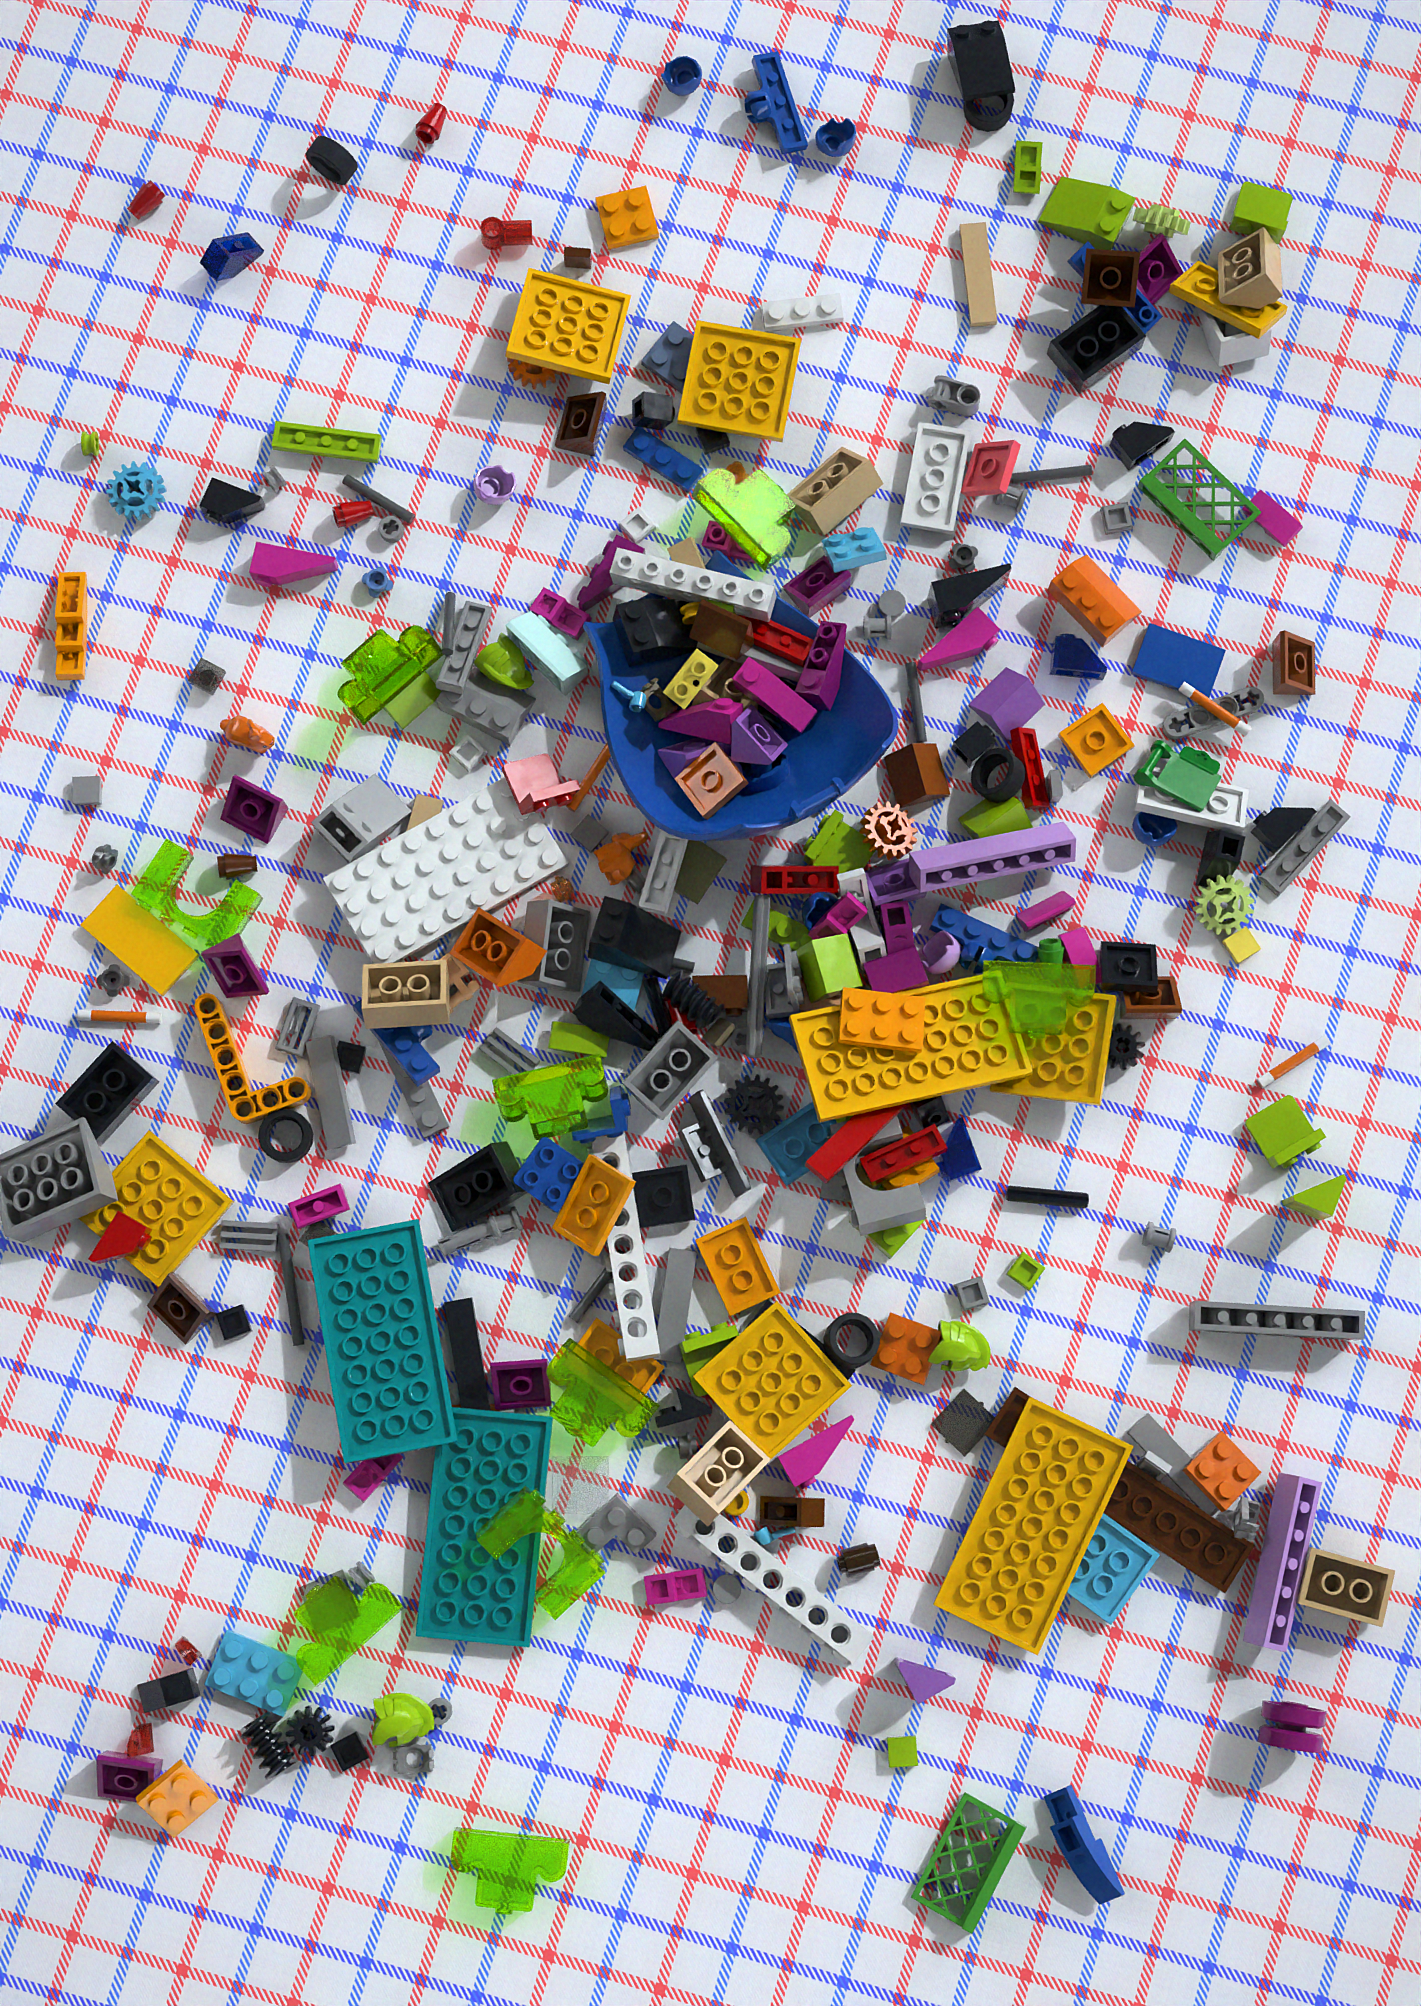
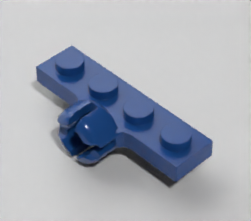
M778 51L754 55L752 65L760 90L747 93L745 111L746 113H752V115L747 116L748 120L754 124L762 122L771 123L781 154L806 150L808 142Z
M942 903L929 930L935 933L943 930L948 932L962 945L963 949L960 954L959 963L961 967L968 971L972 960L977 962L973 974H985L989 971L993 961H1000L1029 975L1038 957L1037 946Z
M361 999L353 1004V1010L364 1022ZM432 1025L370 1029L417 1087L440 1073L439 1065L421 1045L423 1040L432 1035Z

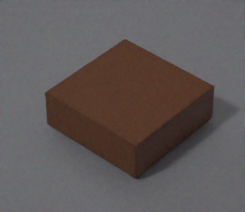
M564 247L565 267L591 269V249Z

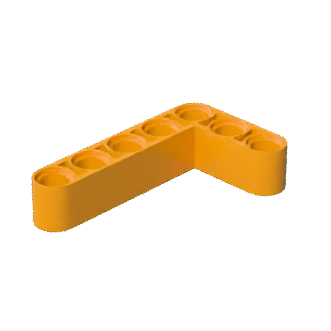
M205 993L198 996L194 1004L195 1012L230 1112L235 1119L244 1124H251L266 1118L274 1111L292 1109L309 1101L312 1095L311 1087L300 1077H291L253 1091L223 1004L213 994ZM207 1002H215L213 1012L210 1014L203 1013V1007ZM217 1027H223L224 1035L222 1038L213 1039V1030ZM227 1052L233 1053V1061L228 1065H222L221 1057ZM235 1078H241L242 1087L237 1091H231L230 1082ZM297 1084L303 1085V1094L297 1098L292 1097L291 1089ZM270 1094H276L278 1097L276 1105L266 1107V1097ZM250 1104L251 1113L246 1117H240L239 1108L241 1105Z

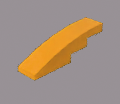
M59 572L55 619L57 622L55 675L57 680H85L86 572Z

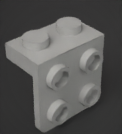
M789 943L784 944L785 962L767 965L765 1003L768 1019L789 1017L790 1015L801 1013L800 1005L805 1004L803 988L800 986L802 971L800 963H798L797 951H792Z

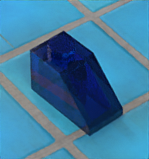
M248 232L212 239L199 263L215 281L225 280L238 275L264 253V249Z
M1073 634L1055 636L1052 643L1049 675L1095 680L1104 679L1107 667L1083 639L1076 638Z
M963 1117L958 1118L954 1122L945 1142L947 1152L940 1154L938 1157L940 1162L936 1163L940 1168L939 1174L941 1178L946 1177L948 1183L982 1170Z

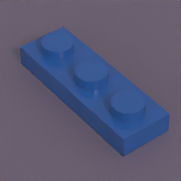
M637 427L623 445L625 452L687 493L691 491L704 473L702 467L641 427Z

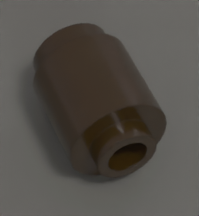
M863 1543L840 1550L841 1556L836 1557L840 1573H846L848 1578L874 1571V1567L880 1566V1558L875 1544L868 1545Z

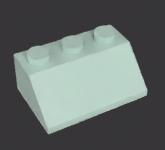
M530 611L509 621L506 624L508 637L520 648L522 654L565 696L588 675L587 660L579 652L574 654L568 648L569 643L561 634L555 635L549 630L550 624L541 615L536 617Z

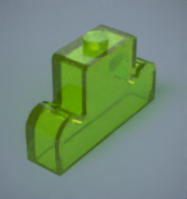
M717 468L697 482L691 496L766 571L783 557L790 544V532L782 525L789 520L795 508V503L761 469L755 471L739 484H735V476L728 469Z
M418 625L406 628L400 634L398 641H395L384 630L379 629L341 662V665L352 679L342 684L337 696L351 715L364 726L443 656L442 649L435 639Z
M983 961L982 994L985 1000L993 1004L1002 1003L1007 998L1009 999L1008 1031L1010 1033L1028 1034V1037L1037 1039L1044 1038L1045 1035H1062L1066 1026L1067 1001L1072 1006L1080 1008L1090 1004L1093 999L1096 965Z
M600 1054L492 1080L502 1118L508 1122H517L528 1114L535 1140H540L542 1137L561 1136L566 1133L586 1129L588 1127V1120L583 1101L599 1102L608 1094V1084Z
M571 1338L561 1346L547 1367L548 1379L557 1386H566L565 1391L550 1410V1416L562 1424L570 1435L579 1437L591 1447H594L613 1422L620 1435L629 1438L637 1436L660 1406Z
M338 1576L332 1577L321 1588L319 1585H316L305 1595L307 1601L294 1612L295 1618L315 1639V1643H306L297 1651L296 1662L299 1668L318 1687L404 1609V1606L386 1586L380 1583H373L367 1586L363 1591L361 1601L358 1600Z
M456 1827L453 1833L451 1863L457 1871L462 1873H468L476 1867L478 1868L475 1896L476 1906L495 1908V1913L505 1915L512 1914L513 1910L530 1912L535 1903L538 1874L548 1882H556L565 1875L571 1839Z

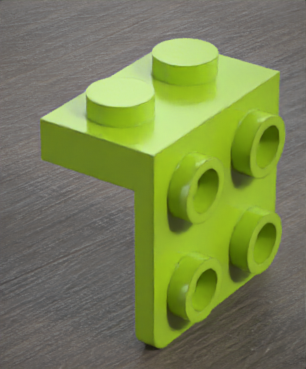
M1248 181L1244 182L1241 186L1228 230L1250 235L1264 227L1275 243L1279 244L1288 224L1286 220L1293 200L1292 195Z
M834 810L831 816L826 814L819 823L818 828L821 830L816 838L811 836L804 845L803 850L806 853L804 854L803 861L809 865L839 866V874L862 867L864 869L876 850L870 852V843L862 842L866 836L844 823V815Z
M1291 1095L1281 1098L1245 1121V1126L1272 1169L1279 1165H1282L1285 1169L1298 1161L1296 1155L1304 1150L1307 1155L1322 1147L1320 1141L1326 1138L1321 1128L1314 1131Z
M727 1322L712 1326V1332L701 1335L700 1331L684 1335L685 1341L678 1344L695 1396L701 1397L707 1395V1392L693 1378V1375L735 1337L739 1336L736 1325L728 1327Z

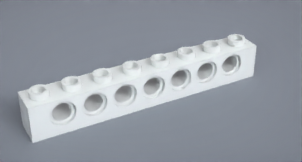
M625 1135L608 1138L607 1136L596 1137V1140L592 1142V1146L587 1147L588 1155H595L603 1161L610 1159L618 1163L616 1169L632 1179ZM632 1189L620 1213L626 1216V1222L622 1226H613L604 1244H608L610 1254L604 1256L607 1273H613L614 1283H609L611 1300L617 1299L618 1310L613 1311L615 1327H621L623 1338L618 1339L620 1356L626 1355L627 1362L661 1356L634 1189ZM620 1241H627L631 1245L630 1250L625 1254H620L615 1250L616 1244ZM623 1269H633L635 1277L628 1282L621 1280L619 1275ZM628 1296H636L639 1298L640 1303L637 1308L628 1309L624 1306L625 1299ZM634 1323H639L644 1327V1332L639 1337H632L628 1333L629 1327Z
M686 1505L682 1507L673 1519L677 1523L674 1527L676 1531L685 1538L692 1535L699 1541L696 1546L709 1557L714 1553L721 1558L720 1566L730 1574H733L736 1570L744 1577L741 1582L753 1592L757 1589L761 1590L767 1595L764 1601L774 1609L778 1610L780 1606L789 1613L786 1618L798 1628L805 1625L812 1632L809 1636L821 1646L825 1642L834 1648L831 1654L843 1664H846L848 1660L852 1664L857 1661L875 1637L873 1634L723 1515L720 1514L712 1522L710 1533L702 1535L697 1532L695 1527L699 1518ZM729 1536L734 1540L735 1546L732 1551L726 1553L719 1549L718 1541L721 1537ZM746 1554H752L757 1559V1565L752 1570H745L740 1564L741 1558ZM768 1572H775L779 1576V1583L774 1588H768L763 1584V1577ZM791 1590H798L802 1595L801 1602L796 1606H791L786 1602V1594ZM813 1608H820L824 1611V1619L819 1624H813L808 1619V1614ZM836 1626H843L847 1630V1636L841 1642H836L831 1638V1631Z

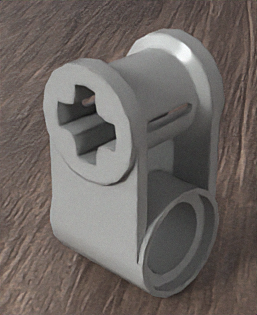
M938 375L935 377L934 384L936 385L932 396L928 398V405L937 410L949 411L965 417H970L977 413L981 394L976 386L947 376ZM965 397H970L974 400V402L966 404L962 401V399Z

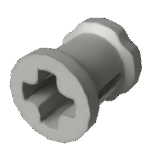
M1008 486L1006 494H998L995 504L999 505L1002 503L1016 508V512L1020 513L1028 490L1024 489L1022 491Z
M887 615L886 618L874 619L864 616V640L874 637H886L887 640H891V615Z
M1148 1222L1143 1235L1142 1245L1147 1247L1150 1244L1164 1248L1165 1252L1170 1253L1175 1241L1176 1229L1171 1228L1168 1230L1154 1226L1153 1222Z

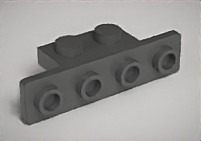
M703 1089L697 1091L688 1098V1101L699 1123L682 1129L677 1134L701 1183L724 1173L734 1196L737 1198L751 1190L749 1177L743 1171L737 1159L736 1150L730 1145L726 1137L725 1128L713 1110L711 1099Z

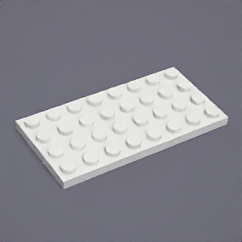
M504 777L323 878V881L373 964L397 963L400 959L407 958L467 924L478 907L488 912L566 868L569 863L539 814L532 812L521 815Z

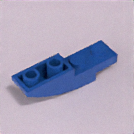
M1089 241L1067 261L1082 279L1084 277L1086 248L1095 249ZM1136 289L1135 308L1123 307L1144 334L1163 317L1138 289Z
M1072 1785L1044 1796L1055 1825L1050 1826L1054 1838L1072 1871L1099 1905L1125 1895L1101 1838L1095 1840Z

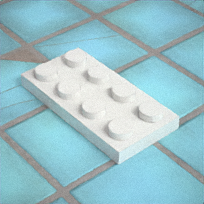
M924 422L918 423L900 526L953 535L971 435L970 430Z
M1154 768L1152 774L1158 779L1163 769ZM1219 782L1204 810L1200 812L1153 787L1138 784L1134 810L1242 835L1245 828L1249 789Z

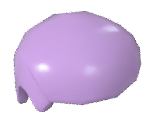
M501 465L485 466L478 470L473 486L477 497L486 504L500 505L512 496L516 487V479L513 472H506Z
M944 930L936 933L923 947L922 953L926 958V962L922 961L923 966L932 974L939 975L950 971L960 958V945L958 941Z

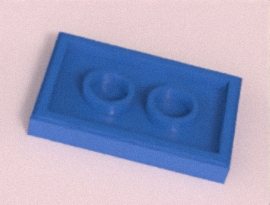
M1149 623L1131 674L1177 691L1185 681L1209 698L1226 650Z

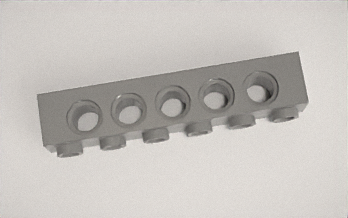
M1193 1301L1189 1305V1331L1357 1341L1365 1339V1311Z

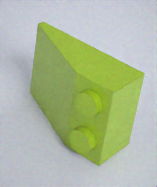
M1061 176L1038 223L1082 244L1089 241L1095 249L1112 250L1132 212L1136 198L1111 186Z

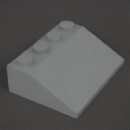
M84 1117L0 1154V1217L6 1237L24 1243L118 1201L112 1173Z

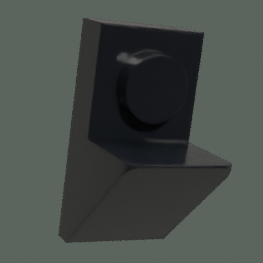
M676 1387L682 1410L676 1411L675 1406L659 1410L660 1416H656L655 1421L657 1428L711 1414L712 1410L708 1405Z

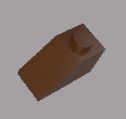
M747 975L692 976V986L695 983H699L700 986L697 990L699 993L707 990V1000L716 997L715 1008L723 1003L724 1008L722 1012H726V1016L738 1017L742 1016V1012L748 1011Z
M760 1496V1525L824 1527L825 1498Z

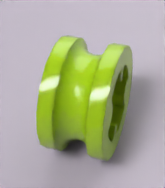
M97 431L92 432L90 435L87 432H82L81 449L84 456H88L89 453L98 456L99 436Z

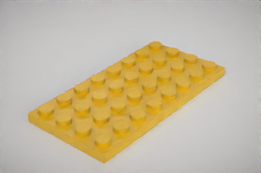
M1001 971L895 993L926 997L923 1050L921 1053L838 1043L840 1005L793 1014L789 1017L819 1123L1028 1077L1033 1073Z
M1029 1396L933 1605L1038 1656L1134 1446Z

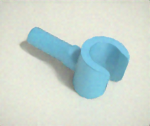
M616 681L612 683L611 687L630 699L629 709L631 711L639 713L641 708H645L646 695L643 692H632Z
M767 1526L755 1532L754 1537L758 1544L766 1545L779 1537L795 1533V1528L788 1527L770 1533Z

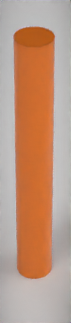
M606 743L580 783V790L572 797L573 801L566 805L569 810L573 812L577 810L611 757L608 743Z

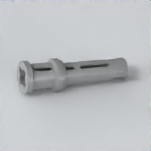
M513 1206L510 1211L498 1216L490 1215L489 1218H486L487 1221L438 1239L443 1256L492 1237L500 1239L503 1234L516 1229L519 1231L523 1230V1224L516 1207Z

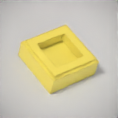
M1247 926L1222 941L1236 964L1261 950Z

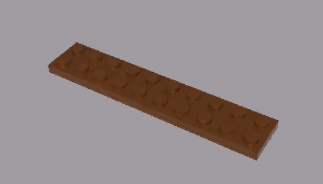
M1014 1387L984 1435L1005 1448L1029 1395ZM1129 1461L1126 1462L1103 1512L1112 1520L1222 1593L1227 1592L1255 1546L1243 1537L1242 1539L1235 1538L1232 1529Z

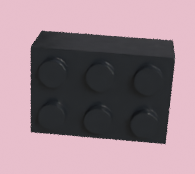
M1099 305L1050 341L1047 355L1080 394L1139 351L1143 346L1146 335L1123 307Z
M112 1041L55 1104L74 1121L81 1117L86 1118L95 1140L104 1144L160 1081L124 1049Z

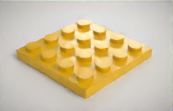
M528 268L505 357L609 384L631 295Z
M697 320L677 424L783 442L802 339Z
M1006 983V990L1033 1073L1028 1077L991 1084L990 1091L1101 1106L1117 999L1116 995Z
M148 1130L112 1172L118 1201L78 1219L100 1238L117 1211H121L151 1228L152 1231L149 1235L152 1238L146 1249L140 1250L138 1254L124 1258L159 1287L170 1272L174 1273L231 1207L234 1201L153 1132Z
M775 1301L746 1327L739 1336L735 1337L693 1375V1378L737 1428L770 1459L777 1455L852 1386L778 1301Z

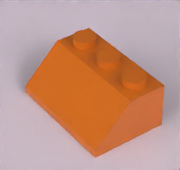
M1087 554L1070 563L1053 578L1047 590L1102 648L1142 613Z
M478 907L449 954L498 987H503L532 975L547 950Z

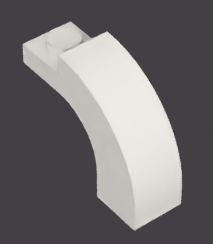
M862 867L837 874L836 876L839 887V899L849 891L868 909L867 914L848 930L861 970H865L863 963L886 956L887 953L885 942L874 916L866 874Z

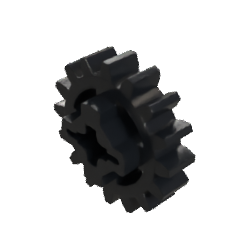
M756 1074L755 1079L751 1081L749 1076L745 1075L744 1083L735 1080V1086L737 1087L735 1090L728 1088L727 1092L732 1097L724 1099V1103L730 1105V1108L725 1110V1115H733L729 1123L732 1125L738 1122L739 1132L746 1127L748 1128L749 1135H752L753 1129H758L761 1135L763 1134L764 1126H767L770 1130L773 1129L772 1120L780 1121L781 1117L776 1112L784 1110V1106L778 1104L783 1099V1095L775 1094L779 1087L778 1085L770 1087V1078H766L764 1082H761L759 1074ZM749 1087H759L764 1090L752 1092ZM740 1095L743 1100V1106L736 1111L735 1101L737 1096ZM749 1099H752L754 1102L761 1100L759 1110L755 1108L747 1110ZM772 1099L773 1108L769 1115L765 1110V1103ZM747 1117H754L759 1122L752 1123L745 1121Z

